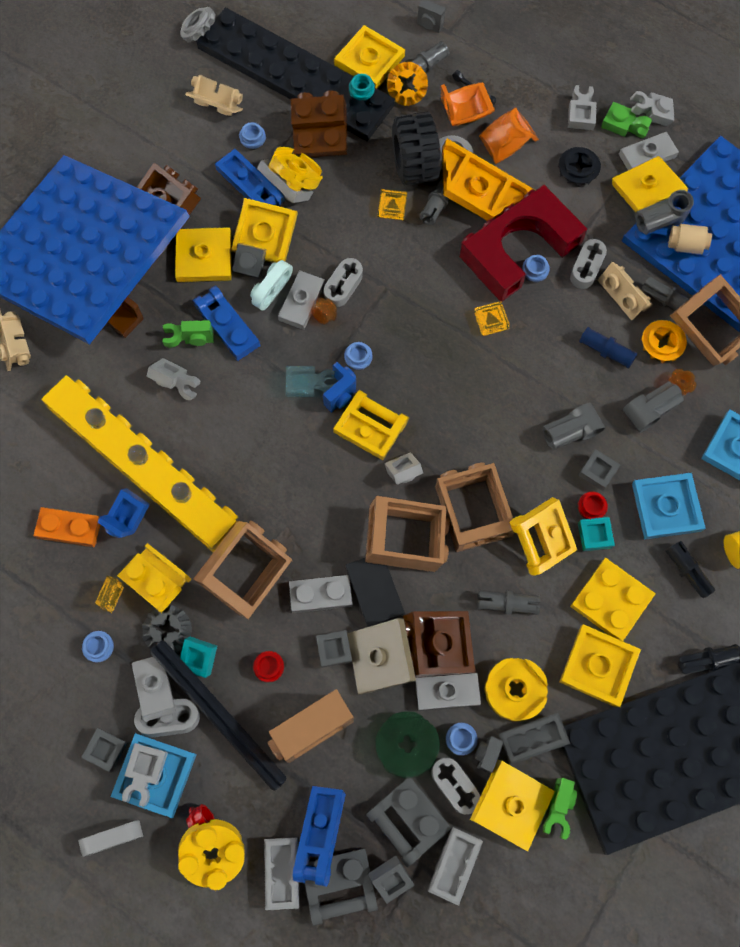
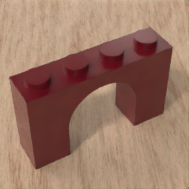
M545 184L536 191L534 189L530 190L519 203L509 205L502 215L496 219H489L481 230L475 234H468L461 242L459 257L500 302H503L522 288L526 276L525 272L510 258L502 246L501 241L506 235L519 230L534 232L544 238L563 258L582 244L588 230Z

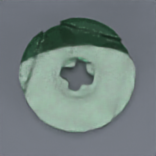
M404 711L393 714L383 723L376 736V753L379 761L388 773L394 774L397 777L415 778L423 775L432 768L439 753L440 741L436 728L416 712ZM405 736L410 737L411 742H416L417 747L412 748L411 753H405V750L398 746V743L403 742Z

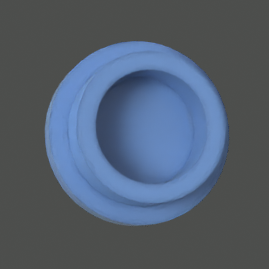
M250 122L242 127L239 138L241 144L246 148L256 149L264 144L266 135L264 129L259 124Z
M532 255L524 261L522 270L526 274L525 278L533 282H540L548 276L550 267L543 256Z
M354 342L345 350V362L353 369H364L372 361V351L365 343Z
M94 631L88 634L82 643L83 655L88 660L97 663L107 660L114 649L112 638L103 631Z
M456 723L446 733L447 747L456 755H467L477 745L476 731L469 724Z

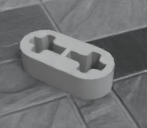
M590 239L584 243L570 275L571 283L575 287L587 289L594 283L607 252L606 246L602 241ZM591 250L597 251L593 260L588 259ZM583 268L589 269L585 279L580 277Z
M344 259L325 284L324 299L329 306L341 307L345 305L361 282L363 268L357 259ZM351 269H355V274L351 273L349 277L345 279L346 271H351ZM342 286L341 295L337 294L335 297H332L331 291L336 292Z
M442 758L436 761L432 766L431 776L437 787L458 813L464 815L472 814L480 798L476 787L454 759ZM441 764L445 767L450 765L453 767L454 770L451 776L456 782L453 786L448 779H439L438 775L441 772L439 766ZM458 786L465 794L470 792L473 794L474 797L470 800L472 803L471 808H468L466 805L461 807L458 805L457 802L461 799L455 790Z
M137 820L78 840L82 857H86L141 838L143 833L140 821Z

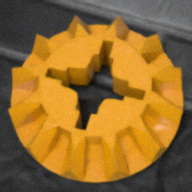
M403 62L396 65L389 73L387 79L389 95L395 98L396 103L404 106L414 105L424 98L428 89V79L422 67L413 62ZM414 74L415 77L413 78L412 85L417 91L415 92L408 88L401 94L400 91L402 90L403 83L398 76L408 79Z
M657 320L650 323L645 328L641 338L643 351H647L651 359L661 360V363L670 360L672 362L684 353L687 346V339L683 330L677 324L668 320ZM669 335L667 345L659 348L660 340Z

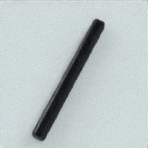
M162 640L156 643L150 650L151 655L270 789L275 791L281 787L287 779L283 772L166 641Z

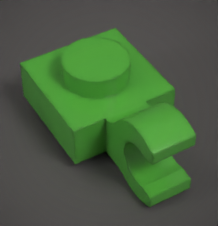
M613 102L603 120L601 128L623 137L626 136L627 132H631L640 138H645L652 119L647 116L636 117V114L631 112V108Z
M210 320L181 321V325L171 323L163 325L165 333L174 334L171 338H163L165 347H176L183 340H185L186 344L194 346L214 343V332Z
M556 778L553 789L555 792L550 801L548 809L550 812L544 822L543 833L550 834L552 825L558 823L561 826L560 838L564 840L568 838L570 826L565 819V814L567 815L568 809H573L576 802L577 791L573 790L574 781Z

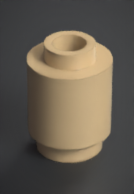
M680 223L679 226H672L668 248H674L676 252L702 255L704 249L709 250L712 233H708V227Z

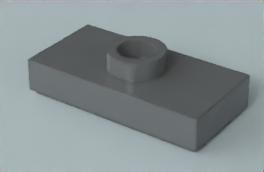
M559 713L499 734L500 739L504 741L503 747L510 765L570 744Z

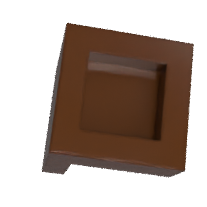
M127 296L106 324L126 338L144 318L139 306Z

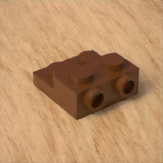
M326 91L321 97H313L310 93H300L297 98L291 99L294 155L300 157L301 153L309 157L347 155V114L344 96L339 95L336 91Z
M155 162L136 187L186 209L189 215L201 200V197L195 194L198 190L197 187L186 179L181 183L177 180L180 174L168 165L163 169Z
M413 611L403 616L416 678L475 673L468 611Z

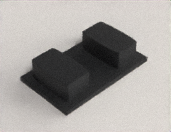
M366 558L345 565L367 627L405 614L387 565L365 562Z

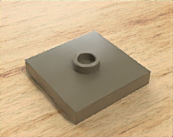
M397 618L347 633L358 695L416 681L404 619Z

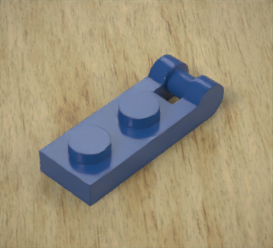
M233 149L215 163L216 170L245 198L280 206L285 202V198L280 190L236 149ZM264 193H266L269 196L265 200H263L260 197Z
M216 285L208 289L209 293L203 297L197 296L192 300L205 320H210L213 331L237 361L260 347L258 338L225 299ZM215 302L218 307L211 311L208 306Z
M312 786L293 868V881L305 883L306 880L315 881L316 885L328 886L331 875V862L346 796L343 790ZM310 856L319 858L317 867L309 866Z

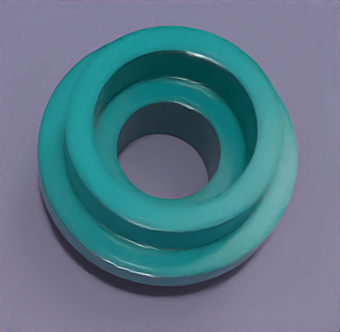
M357 74L349 83V93L355 99L366 100L374 94L375 84L367 74Z

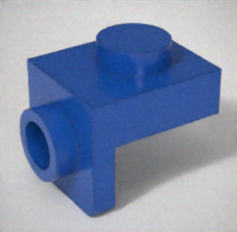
M338 362L333 365V376L338 382L323 394L324 406L331 413L337 407L341 409L346 406L352 398L351 395L356 392V376L354 372L347 366L343 368Z
M127 488L121 489L108 515L100 516L97 522L105 527L104 530L113 537L122 538L132 535L137 530L150 503Z

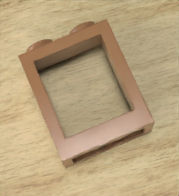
M721 274L713 278L669 315L713 366L721 363L727 365L739 355L736 350L740 348V335L717 353L687 317L716 293L740 321V296Z
M484 462L471 465L466 471L458 473L457 470H451L440 475L441 478L437 479L435 488L441 506H446V517L450 519L449 531L456 552L506 539L514 535L510 525L513 516L494 463L485 465ZM486 481L500 522L461 532L448 491Z
M376 496L369 508L365 562L436 572L446 563L449 552L448 546L445 545V535H447L450 526V519L446 517V506ZM387 515L430 522L429 557L384 551Z
M237 521L193 580L239 616L249 619L291 563L292 559L285 554L287 549L281 543L274 539L270 542L263 536L265 531L253 521H249V523ZM244 535L270 556L272 560L242 599L215 578L213 574Z
M336 689L270 730L269 734L272 739L267 743L279 761L284 758L286 762L291 763L354 723V717Z

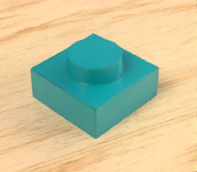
M610 517L583 519L578 522L583 551L611 549L615 546Z
M189 636L184 639L180 658L194 674L206 678L211 675L217 645Z

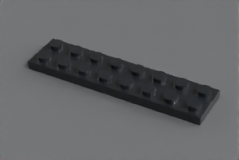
M226 7L217 16L214 24L210 26V30L206 31L204 36H201L196 41L199 50L290 100L297 98L300 93H310L313 97H321L326 91L338 92L339 95L344 96L346 102L347 131L367 142L395 106V98L376 88L374 94L369 99L358 100L353 98L349 93V83L354 76Z

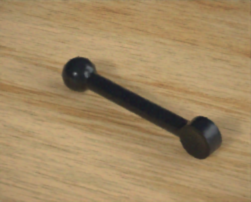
M459 70L452 74L455 81H461L466 86L472 85L470 81L463 77L462 72ZM489 96L492 104L495 105V96Z

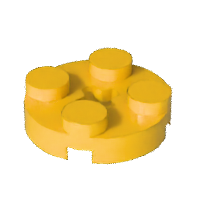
M278 147L268 165L269 169L285 179L287 186L294 191H301L302 188L316 189L323 176H320L322 173L320 166L303 153H301L300 157L292 154L294 150L292 148Z
M507 658L496 664L489 672L484 691L488 704L497 715L509 721L518 722L531 719L542 711L548 698V683L544 672L534 662L527 659ZM510 682L515 684L521 682L524 685L521 690L524 694L523 697L520 698L518 695L511 696L509 693L511 690Z
M219 819L210 820V823L202 825L197 823L191 826L184 833L179 843L178 869L180 873L197 886L209 887L211 890L224 888L227 882L238 875L244 864V844L239 831L232 824ZM217 848L218 857L207 859L203 852Z

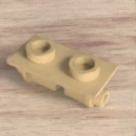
M202 75L192 78L191 86L194 87V90L186 92L185 95L194 98V103L206 107L212 105L217 107V112L228 116L243 110V108L237 106L243 98L238 89L220 84L217 93L215 92L216 81Z
M611 262L599 277L598 282L627 316L634 320L641 310L644 312L651 307L652 304L649 302L651 298L646 296L638 286L635 287L633 285L634 281L624 271L625 268L623 266L619 267L618 264Z
M0 311V361H5L7 371H11L12 363H18L20 366L27 365L31 355L26 339H14L15 337H24L20 317L13 311L7 312L2 316Z

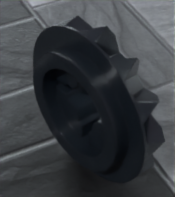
M573 147L561 155L558 167L560 169V176H564L567 179V183L572 181L580 186L582 183L589 185L592 180L597 179L601 170V163L593 151L584 147ZM578 160H580L579 164H581V168H583L581 173H579L577 171V167H575Z

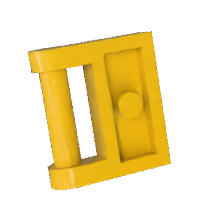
M358 390L333 428V432L377 458L384 460L397 437L405 428L409 417L402 413L400 415L369 399L363 391ZM362 407L393 424L392 428H387L362 414L358 409Z
M552 497L527 514L517 516L510 521L511 528L514 533H517L528 561L526 566L530 575L542 574L577 551L559 499ZM532 526L535 527L545 554L540 558L529 532V528Z

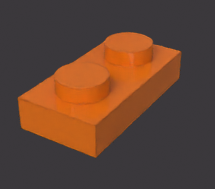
M41 507L33 536L37 539L95 547L100 529V524L97 521L100 517Z

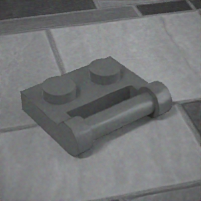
M410 776L366 814L371 823L375 821L403 857L401 861L407 868L452 829ZM390 806L394 808L420 841L415 847L412 848L385 814L384 811Z
M365 848L333 855L330 881L327 887L316 885L315 881L306 880L305 886L313 926L323 924V920L366 909H368V913L378 910L373 883L368 874L370 873ZM318 859L309 861V866L317 867ZM363 885L364 896L320 906L319 895Z

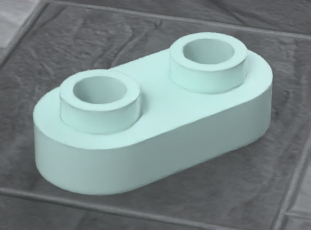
M280 260L278 263H272L265 279L261 283H257L251 291L252 305L260 310H265L290 279L293 266L283 260Z

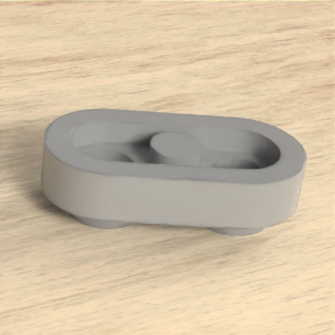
M176 699L174 700L176 712L159 717L154 726H148V721H144L141 707L135 714L134 723L138 731L145 737L152 738L183 734L196 728L200 720V713L191 700ZM182 714H189V719L186 722H179V717Z

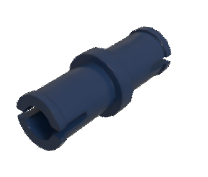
M590 327L586 328L579 341L601 353V357L605 359L609 357L628 369L638 354L617 343L616 338L611 336L609 339Z

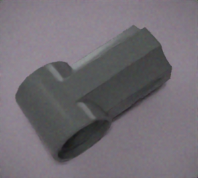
M677 190L669 198L637 211L635 218L638 229L647 235L668 225L676 226L680 223L682 224L694 204L693 196L685 190Z
M669 381L646 396L642 394L636 397L622 410L639 433L654 425L661 416L680 405L684 399L680 388Z
M586 403L571 411L568 416L545 425L542 430L548 446L555 450L578 439L588 440L604 431L605 426L593 404Z

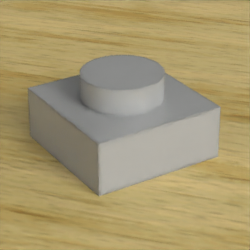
M411 452L384 463L387 473L396 484L410 482L416 476L423 474L421 463Z

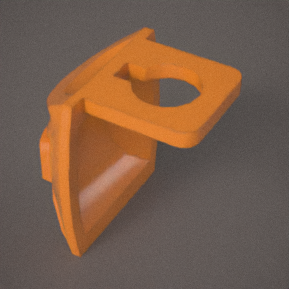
M483 82L468 85L448 93L445 84L441 85V100L452 126L474 122L495 111Z
M517 108L497 118L479 135L495 164L510 157L530 138L535 142L539 140L529 122L520 114Z

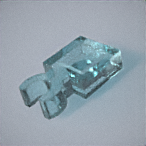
M286 366V397H315V389H320L325 393L333 385H327L324 381L326 379H335V371L324 370L320 374H315V366Z

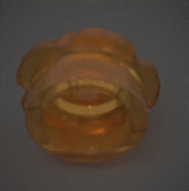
M318 298L316 304L311 308L314 318L321 324L325 325L328 322H332V320L335 321L337 318L336 305L329 299Z
M676 369L672 372V377L668 379V382L670 381L680 388L682 396L692 393L697 385L694 381V374L689 370Z

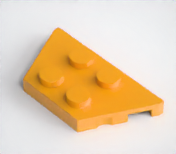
M448 138L445 140L442 146L443 195L487 221L491 218H498L509 205L513 203L516 205L533 189Z

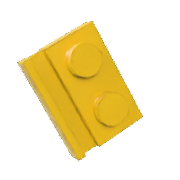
M147 543L145 550L141 554L137 553L117 576L162 613L182 591L181 587L186 581L189 583L191 578Z

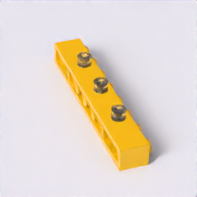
M67 375L62 378L41 399L47 408L210 551L214 552L237 523L236 519L238 516L226 505L223 508L218 506L214 502L216 497L207 488L203 487L200 490L193 484L195 479L183 468L180 471L175 469L171 465L173 460L165 452L160 450L157 453L150 447L152 442L144 434L139 432L136 435L130 430L131 424L119 414L115 417L109 412L111 407L98 396L94 399L88 393L91 390L81 380L77 379L74 382Z

